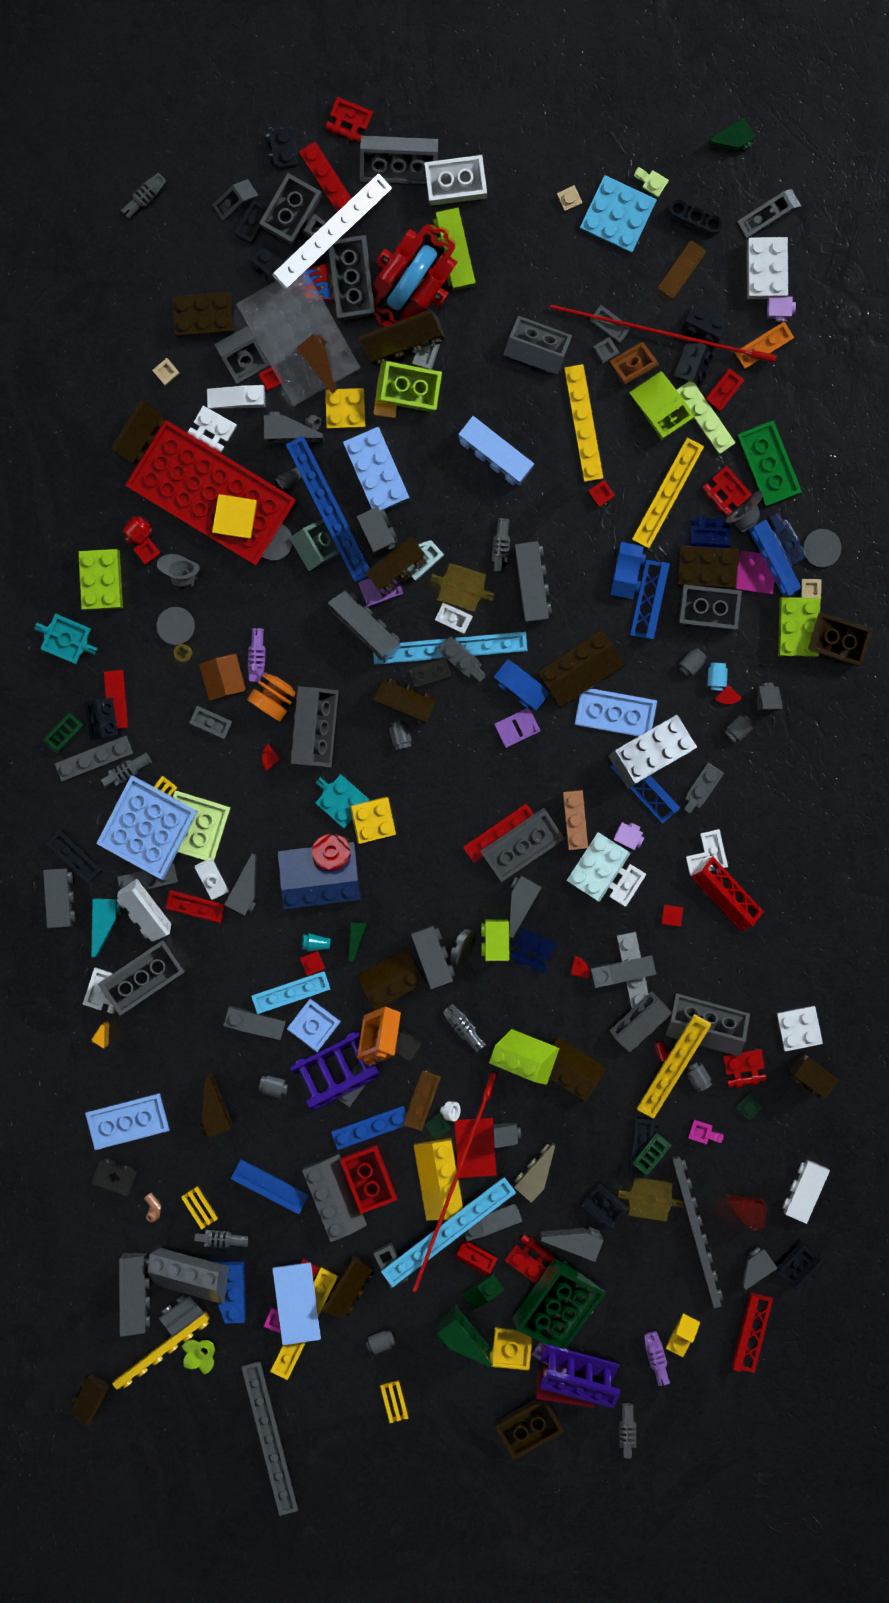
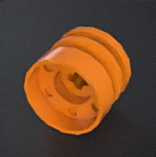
M265 672L263 677L269 683L266 685L259 681V685L264 688L263 692L253 689L247 700L280 722L287 713L286 709L281 706L282 703L292 705L293 702L286 697L289 694L296 699L297 693H295L290 685L277 676Z

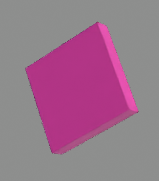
M740 550L737 589L773 594L775 580L761 553Z

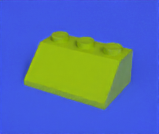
M511 1029L495 1045L489 1063L533 1082L547 1085L560 1048Z

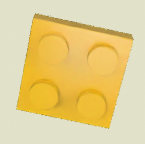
M364 388L337 389L333 394L329 389L325 390L327 429L365 428Z
M388 797L350 806L359 844L396 835Z

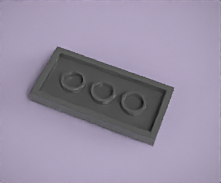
M543 808L480 852L500 881L503 882L565 838L545 808Z

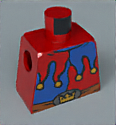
M330 263L305 270L302 273L303 281L292 282L293 294L305 292L306 301L335 302Z

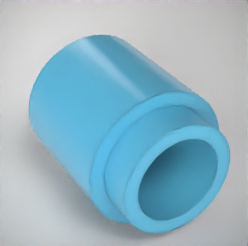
M711 663V666L708 668L707 686H711V690L723 691V687H727L728 669L725 663Z

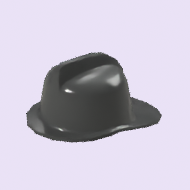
M761 491L753 493L726 518V522H733L741 532H746L749 528L753 527L758 522L760 516L757 504L761 500L763 493Z
M177 554L164 555L157 561L158 570L168 575L175 586H194L196 574L200 569L197 563Z

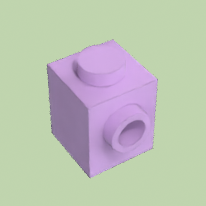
M769 296L767 299V319H776V322H787V319H790L792 314L796 312V302H792L793 297Z
M621 822L613 840L635 850L636 847L640 848L644 837H642L643 832L639 831L641 827L631 822L629 825Z

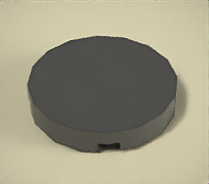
M283 524L262 556L263 558L270 561H278L285 558L291 551L293 544L290 537L292 535L290 530Z
M818 529L811 532L803 544V549L808 556L806 560L816 567L824 568L832 565L841 554L842 545L840 539L834 532L828 529Z
M170 607L164 610L158 617L157 632L166 643L181 645L193 636L195 620L186 609Z
M465 929L457 937L456 943L458 944L456 948L453 947L450 954V961L455 966H462L469 958L476 940V933L474 931Z

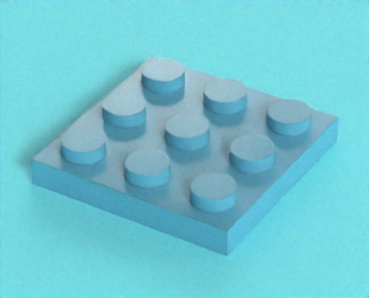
M604 175L580 229L632 253L657 199Z

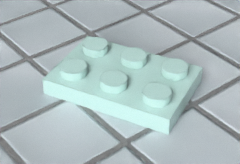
M598 832L567 881L600 902L631 853Z

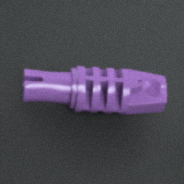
M252 628V643L248 648L249 681L251 682L262 681L265 669L266 648L263 646L264 629Z
M656 1331L646 1333L644 1338L650 1367L655 1371L658 1386L667 1385L670 1383L665 1368L667 1360L662 1343Z

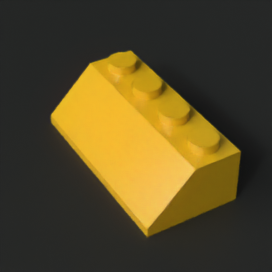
M451 1138L413 1144L426 1220H439L457 1172ZM457 1180L443 1220L451 1218L463 1209L459 1180Z

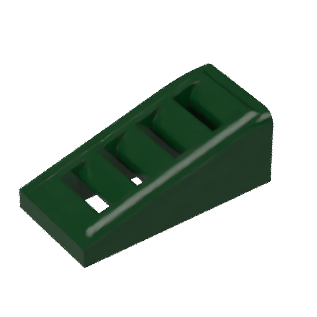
M69 712L43 739V743L58 755L79 732L83 724ZM70 721L76 728L73 730L66 722ZM64 727L70 734L67 735L61 728ZM57 732L65 738L63 741L56 735ZM53 738L59 745L56 746L50 740Z
M352 922L350 925L349 961H353L356 957L366 923Z
M656 1133L633 1159L632 1163L645 1175H648L672 1145ZM657 1140L664 1148H659L654 1142ZM651 1146L659 1152L658 1155L650 1150ZM646 1152L654 1158L653 1161L645 1156ZM641 1158L649 1164L648 1167L640 1162Z

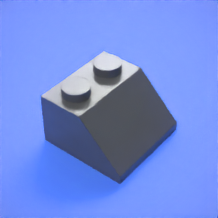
M248 326L214 344L236 384L270 365Z

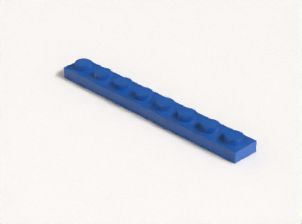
M304 436L286 443L354 582L367 577L365 572L370 567Z

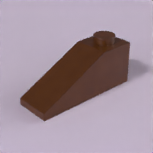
M313 333L296 349L333 394L337 391L328 347L325 345L327 341L321 334Z

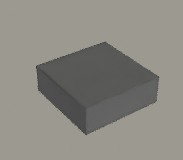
M610 337L593 346L602 364L619 354Z

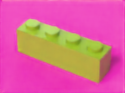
M459 208L436 212V218L433 219L434 226L436 228L445 227L449 231V237L456 242V248L450 257L458 263L447 278L448 287L452 286L453 291L476 286ZM440 232L441 237H438L437 240L444 239V233ZM444 245L439 246V248L444 249V252L446 253L448 248Z

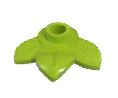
M193 1339L187 1340L181 1346L187 1352L183 1360L184 1367L187 1369L199 1367L203 1374L209 1373L214 1366V1359L212 1357L215 1353L214 1344L209 1340H202L200 1342ZM202 1348H206L208 1352H204Z

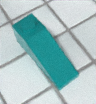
M93 899L91 957L98 956L118 915H121V906L117 899Z

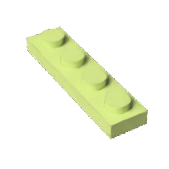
M687 382L677 389V392L695 415L694 419L718 454H721L735 444L729 432L693 382Z

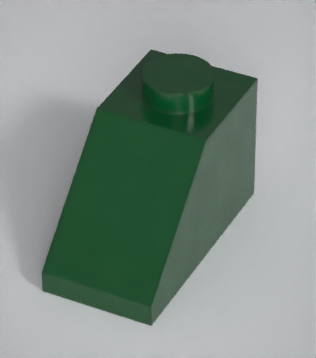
M744 118L712 137L709 143L714 147L733 151L743 149L745 151L754 145L752 142L756 137Z
M491 1272L488 1277H484L461 1295L471 1309L474 1310L502 1293L504 1287L495 1274Z

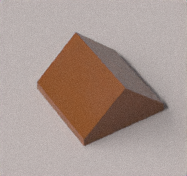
M643 342L609 360L623 387L657 369L659 365Z
M236 654L218 657L199 664L209 701L247 691Z

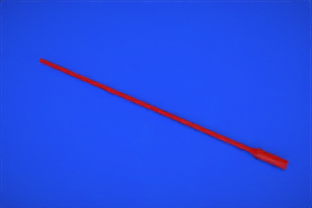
M550 305V309L739 352L750 356L751 359L756 358L775 363L777 356L754 349L743 350Z
M491 1072L484 1093H482L483 1101L413 1292L417 1291L485 1104L491 1098L498 1077L496 1073Z

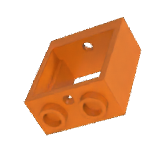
M383 1007L364 1015L357 1059L364 1061L365 1064L375 1065V1063L395 1055L401 1012Z

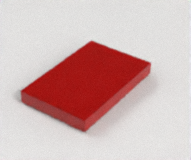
M493 1117L480 1118L458 1178L496 1176ZM476 1118L458 1119L455 1121L457 1169Z

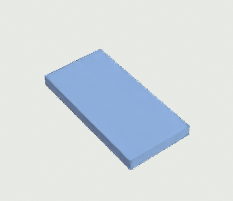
M589 689L579 697L574 725L641 736L653 727L657 700Z
M160 1093L85 1113L95 1150L170 1130Z
M311 1262L273 1267L282 1344L287 1345L321 1340Z

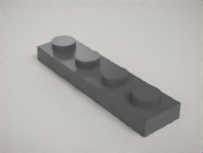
M124 736L57 762L55 766L63 782L134 753L128 737Z

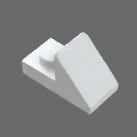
M443 603L435 620L464 634L473 616Z

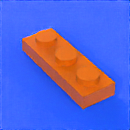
M782 322L741 349H754L770 354L793 340L794 336L786 323ZM735 352L744 369L760 360L756 358L751 359L746 354Z

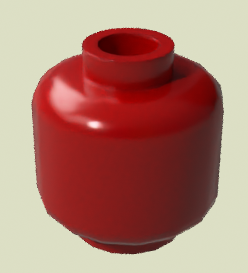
M138 516V518L132 517L123 528V533L126 535L124 539L131 545L135 543L138 545L143 544L151 534V524L141 516Z

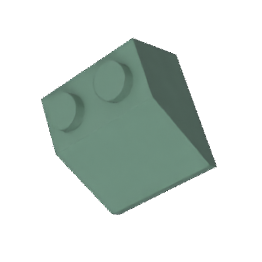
M323 519L301 529L290 537L292 544L309 571L340 555Z

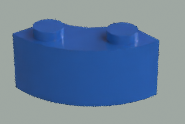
M621 542L610 595L633 599L634 593L639 592L641 581H637L640 565L644 566L645 563L644 546Z
M509 659L494 676L499 681L498 686L505 692L509 689L521 699L519 703L527 709L531 706L537 711L551 693Z

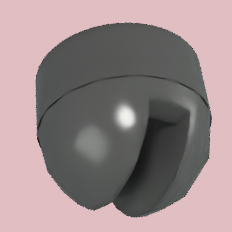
M309 415L305 419V426L315 431L319 429L321 418L316 415Z

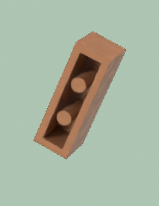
M583 790L563 792L568 850L588 848Z

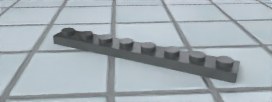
M680 1156L672 1157L712 1305L714 1308L722 1307L720 1303L723 1300L721 1289L717 1290L715 1282H718L716 1271L711 1270L710 1266L713 1263L710 1252H706L705 1245H708L705 1233L701 1234L700 1227L703 1226L700 1215L696 1216L694 1209L698 1208L695 1196L691 1197L689 1191L693 1189L690 1178L686 1179L684 1171H687L685 1159L681 1160Z
M261 1361L242 1365L279 1516L297 1512L298 1506Z

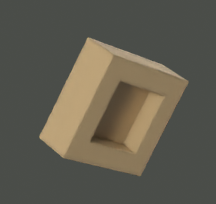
M575 185L557 193L564 212L582 204Z
M167 358L152 370L165 386L180 374Z
M801 579V598H821L822 579Z

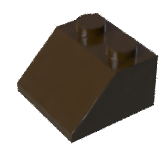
M90 1374L88 1379L84 1377L79 1386L82 1389L79 1396L75 1394L70 1404L73 1406L71 1413L85 1425L89 1426L111 1384Z

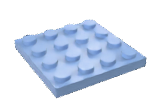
M131 775L96 844L163 880L198 811Z

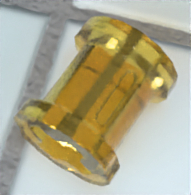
M179 644L174 649V656L181 662H187L192 656V650L185 644ZM181 648L188 651L185 654V658L178 655L181 652Z

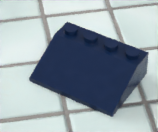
M354 842L348 843L350 847L349 861L344 867L334 871L322 870L315 864L312 857L313 847L278 851L284 909L361 900Z

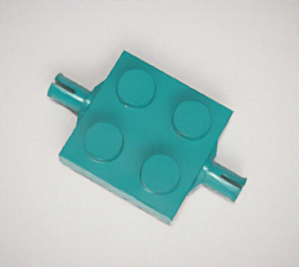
M58 614L54 615L48 627L38 622L36 623V626L42 629L35 627L34 630L44 634L41 650L74 664H77L80 655L84 651L93 655L96 654L92 650L97 651L98 648L87 644L91 628Z
M341 774L330 784L321 777L315 782L324 790L322 796L315 804L343 829L353 820L350 806L369 801L363 793Z

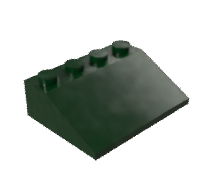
M554 1258L516 1311L512 1320L517 1331L544 1344L566 1349L606 1292L571 1266Z
M456 1306L438 1320L437 1339L442 1346L445 1347L447 1345L450 1350L488 1367L493 1365L492 1349Z

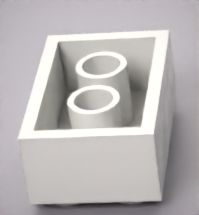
M788 237L748 238L747 299H768L769 296H788Z

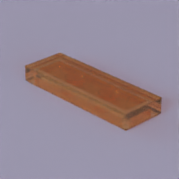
M691 240L660 283L658 289L674 299L707 251Z
M424 1070L421 1071L403 1125L422 1131L441 1076Z

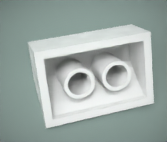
M482 155L424 162L430 206L487 198Z
M135 879L118 891L117 901L123 909L126 907L129 911L130 919L133 923L139 924L141 927L140 931L146 939L149 937L151 941H155L170 934V921L138 879Z

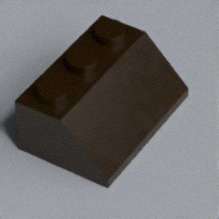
M141 399L111 450L134 465L136 462H140L145 454L143 452L147 445L150 446L155 437L153 436L155 431L159 430L165 420L163 418L165 415Z
M387 678V681L382 679L373 699L375 702L428 723L436 701L433 700L434 696L425 692L422 695L415 693L416 689L405 685V688L397 685L398 681Z
M407 948L357 975L374 1010L381 1008L426 982Z
M557 1036L552 1045L560 1049L549 1078L586 1102L597 1086L606 1067Z
M353 1255L326 1300L322 1311L344 1319L345 1315L350 1316L355 1307L352 1305L354 1300L360 1299L364 1292V1289H362L364 1283H369L374 1275L372 1272L373 1266Z

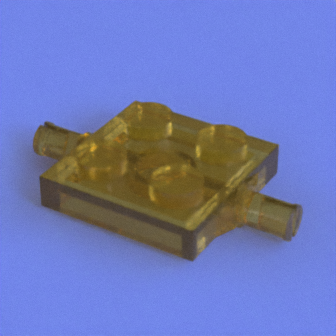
M451 563L443 577L432 574L430 582L441 585L439 601L474 612L481 597L492 601L495 594L484 590L486 574Z
M634 1177L633 1187L630 1192L618 1191V1198L629 1199V1216L667 1221L671 1206L683 1208L684 1200L672 1199V1182Z

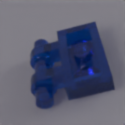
M705 516L692 518L691 525L697 526H692L691 546L730 548V529H726L730 528V523L719 517L717 519H706Z
M521 927L514 946L521 948L518 954L511 951L509 958L515 960L517 964L521 965L522 963L532 967L531 969L536 972L539 970L545 973L547 965L540 962L542 957L550 960L557 942ZM526 951L536 954L535 960L526 957Z

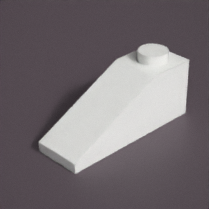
M264 385L207 389L208 409L265 407Z

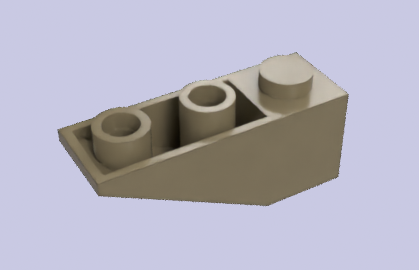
M553 1142L550 1145L546 1144L540 1151V1157L537 1160L533 1158L527 1165L529 1169L524 1174L521 1172L514 1179L516 1182L514 1188L531 1203L545 1188L555 1149Z

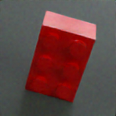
M377 1144L340 1158L360 1214L397 1201L396 1192Z

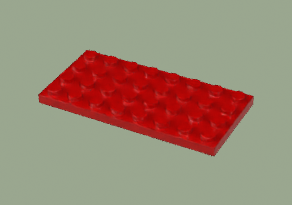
M167 420L162 424L125 485L256 566L297 501ZM218 494L257 500L251 539L212 533Z

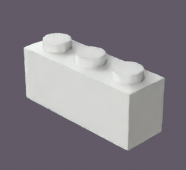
M807 1159L805 1163H801L798 1170L799 1178L797 1181H793L790 1188L792 1194L790 1198L785 1199L782 1207L785 1209V1215L807 1224L830 1172L828 1168Z

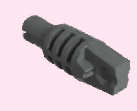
M157 173L145 181L132 194L133 199L121 211L125 214L130 210L126 214L130 219L140 207H145L158 194L166 182L164 177Z
M498 518L497 535L493 537L492 562H495V572H504L505 562H509V519Z
M145 752L134 760H126L108 771L109 775L103 778L101 782L106 788L113 784L118 786L128 780L131 775L135 776L138 773L137 770L152 761Z
M451 1004L443 1010V1014L461 1039L468 1041L475 1052H478L479 1049L485 1046V1043L475 1033L474 1026L459 1009Z
M206 1230L205 1234H195L194 1241L204 1242V1247L228 1249L230 1246L248 1247L249 1237L232 1235L229 1231Z
M623 1403L622 1421L619 1423V1448H623L624 1458H632V1448L637 1446L633 1404Z

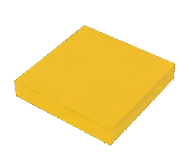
M218 494L212 533L251 539L257 500Z
M495 1327L492 1350L493 1365L491 1367L529 1371L533 1338L516 1329Z

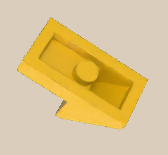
M683 1313L666 1345V1349L683 1357L690 1343H693L700 1322Z

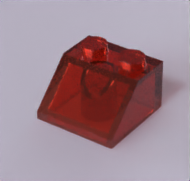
M726 1195L725 1199L742 1222L748 1226V1229L759 1230L760 1227L765 1228L767 1203L763 1199Z

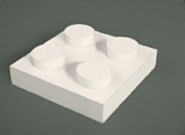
M815 1006L777 1013L784 1051L823 1044Z

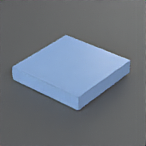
M310 998L287 1030L318 1052L341 1021Z

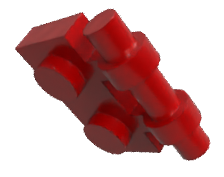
M337 97L330 114L331 117L336 118L335 124L327 122L325 129L332 131V134L345 136L352 142L355 140L361 143V136L363 135L358 134L357 131L359 128L367 130L373 111ZM342 122L353 125L351 130L341 127Z
M727 466L712 478L716 484L714 488L708 483L702 487L707 493L708 499L711 498L718 506L717 509L726 516L733 512L728 507L730 503H733L738 508L752 495ZM720 489L728 497L725 501L717 494Z
M762 1049L741 1052L740 1056L732 1054L723 1055L726 1075L734 1074L735 1078L727 1080L729 1088H742L743 1085L749 1084L755 1086L760 1085L761 1082H767L766 1074L758 1075L757 1072L759 1069H765ZM751 1071L752 1076L741 1078V1072Z
M524 1234L520 1241L525 1246L521 1248L516 1244L505 1258V1261L536 1284L547 1269L542 1264L543 1260L545 1259L551 1263L555 1257L549 1253L550 1251L547 1248L543 1249L535 1243V1239L529 1238ZM530 1249L539 1254L536 1259L528 1253Z

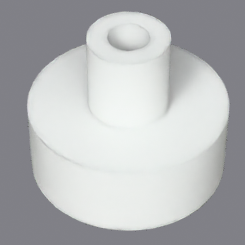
M448 1101L440 1108V1113L443 1114L445 1120L456 1121L460 1116V1105L457 1102Z

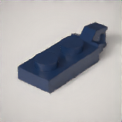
M779 512L770 516L774 525L771 529L790 566L807 558V554L787 519L783 521Z

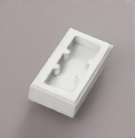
M213 858L195 865V869L211 900L229 892Z

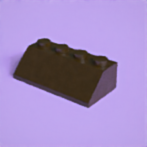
M431 309L358 336L370 363L376 366H381V363L393 358L395 360L401 359L409 352H420L425 346H436L441 343V340L446 339L439 317Z
M600 630L540 670L538 674L560 708H562L623 668L625 664L604 631Z

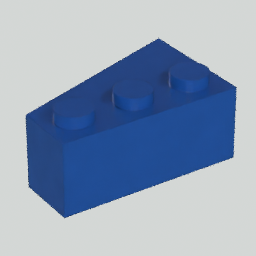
M244 1261L214 1262L229 1266L225 1303H218L224 1322L244 1323L246 1320Z

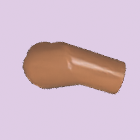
M149 1193L144 1197V1200L149 1205L146 1219L148 1222H154L160 1217L161 1205L153 1194Z

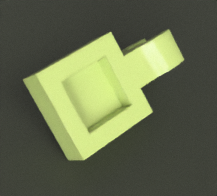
M638 167L633 175L644 182L643 189L657 198L669 181L653 170L649 175L640 167Z

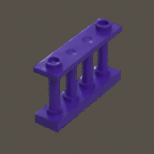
M359 1032L348 1034L344 1040L305 1060H297L294 1062V1066L290 1067L294 1074L300 1072L311 1095L310 1099L306 1102L312 1111L381 1077L379 1070L375 1066H369L360 1059L358 1061L362 1068V1073L356 1076L352 1075L341 1053L342 1050L351 1046L357 1057L358 1042H360L361 1036ZM333 1055L345 1077L344 1082L340 1084L334 1083L324 1062L325 1059ZM315 1064L318 1065L328 1086L327 1091L321 1094L317 1092L307 1071V1068Z
M546 1344L540 1361L549 1363V1369H546L540 1382L541 1389L610 1408L615 1407L620 1396V1389L611 1387V1380L613 1381L619 1364ZM556 1365L567 1368V1374L556 1372ZM575 1370L585 1373V1379L575 1377ZM593 1375L603 1378V1384L593 1382Z

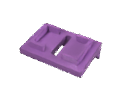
M370 578L358 582L367 607L403 595L400 583L396 585L397 589L391 594L386 593V597L382 598L380 591Z
M526 708L495 723L496 729L506 748L541 732L530 708ZM515 719H516V721H517V723H518V725H519V728H520V730H521V732H522V734H523L522 737L519 736V734H518V732H517V730H516V728H515V726H514V724H513V722H512V721L515 720Z

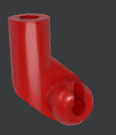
M663 1041L654 1043L659 1060L665 1062L670 1051L666 1050Z

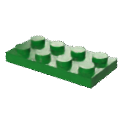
M774 420L737 435L757 487L763 493L762 500L765 507L802 492Z

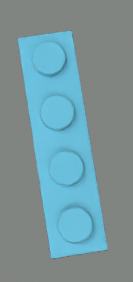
M325 971L252 995L251 997L257 1014L330 990L331 988Z

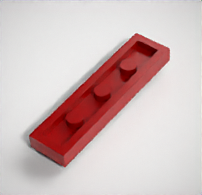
M313 142L299 151V154L336 212H338L352 198L317 143Z
M525 804L463 848L473 863L483 857L480 852L534 814L528 805Z

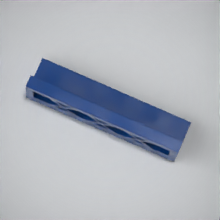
M767 520L749 528L748 530L782 596H790L795 591L801 589L802 587Z
M646 560L630 633L631 636L650 640L654 639L670 563ZM649 565L660 567L659 575L653 579L648 574ZM652 583L655 588V594L648 598L644 592V587ZM647 601L651 606V612L643 616L640 611V605ZM640 614L642 618L637 621L638 615ZM642 620L647 625L646 634L635 632L636 624Z
M612 765L611 768L621 778L615 766ZM652 776L643 780L642 788L634 786L630 788L662 824L680 809ZM645 790H653L656 793L655 802H648L644 798ZM658 804H666L671 810L663 818L657 812Z
M242 1159L231 1177V1180L297 1214H300L309 1196L306 1192Z

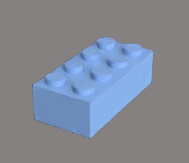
M474 416L459 433V441L467 450L472 448L477 458L483 462L486 459L491 463L490 468L498 474L500 471L505 474V479L512 485H515V483L520 485L534 467L532 461Z
M379 427L343 442L372 509L378 506L379 510L384 509L385 511L410 500Z

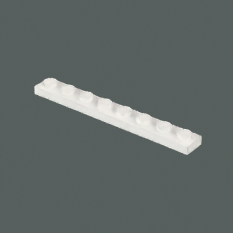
M380 174L376 175L272 274L273 277L286 289L391 189L388 183Z

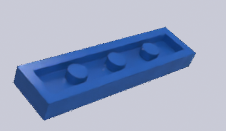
M403 1105L333 1130L331 1133L337 1150L409 1125L410 1122Z

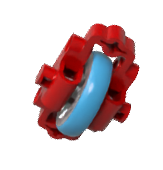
M426 224L418 234L409 229L393 254L384 249L375 263L383 268L372 284L373 295L376 296L374 298L376 313L373 314L377 316V322L380 325L388 326L422 313L431 302L440 307L449 294L441 287L458 262L450 257L456 248V242L449 237V231L445 227L436 228L432 224ZM442 232L444 233V239L439 241L436 239L437 235L435 233L439 234ZM426 233L431 236V241L434 245H444L448 248L434 266H431V264L437 257V252L428 245H424L415 257V252L424 240L423 237ZM391 287H393L394 290L386 301L389 306L381 307L378 305L380 300L383 301ZM410 297L411 301L403 311V316L401 319H398L395 316L394 310H401ZM386 312H388V313H389V316H388V317H389L390 319L387 318L386 320H384V319H383V316H384L383 314H385Z

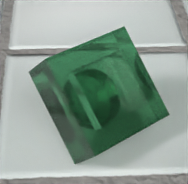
M749 1093L735 1106L749 1121L762 1109V1106Z
M440 1112L425 1123V1126L436 1140L452 1128Z

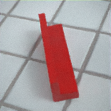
M713 856L707 860L702 868L694 871L691 875L693 880L740 931L752 927L764 912ZM711 864L716 869V875H713L708 869ZM722 879H725L728 882L729 889H726L723 886ZM735 893L741 896L742 903L736 900ZM748 907H751L756 912L753 917L748 913Z
M750 1292L732 1363L733 1370L755 1373L773 1301L772 1297ZM759 1299L768 1301L766 1309L761 1312L757 1310ZM759 1317L762 1321V1326L754 1331L752 1328L753 1321ZM754 1335L758 1341L757 1346L749 1350L747 1346L748 1341ZM748 1354L753 1359L751 1367L743 1365L744 1357Z

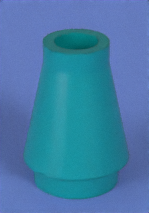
M311 933L303 934L302 950H306V952L329 950L330 938Z

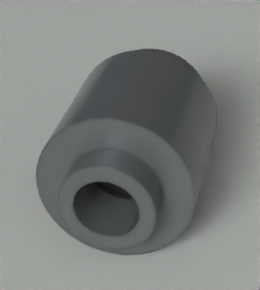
M695 647L694 650H690L681 660L679 670L687 677L689 675L694 676L704 665L707 656Z
M739 715L727 727L725 734L734 743L741 741L753 730L751 726L753 722L746 715L744 717Z
M403 721L392 723L389 731L393 746L396 747V750L410 747L412 739L408 723L404 724Z
M695 1062L687 1067L688 1071L685 1074L698 1092L712 1085L710 1082L711 1078L702 1063L697 1064Z
M262 1076L259 1091L265 1095L281 1099L282 1095H286L288 1085L285 1084L286 1080L272 1076Z
M385 1330L369 1336V1341L366 1342L369 1353L373 1352L374 1355L392 1349V1346L396 1345L391 1331L386 1332Z

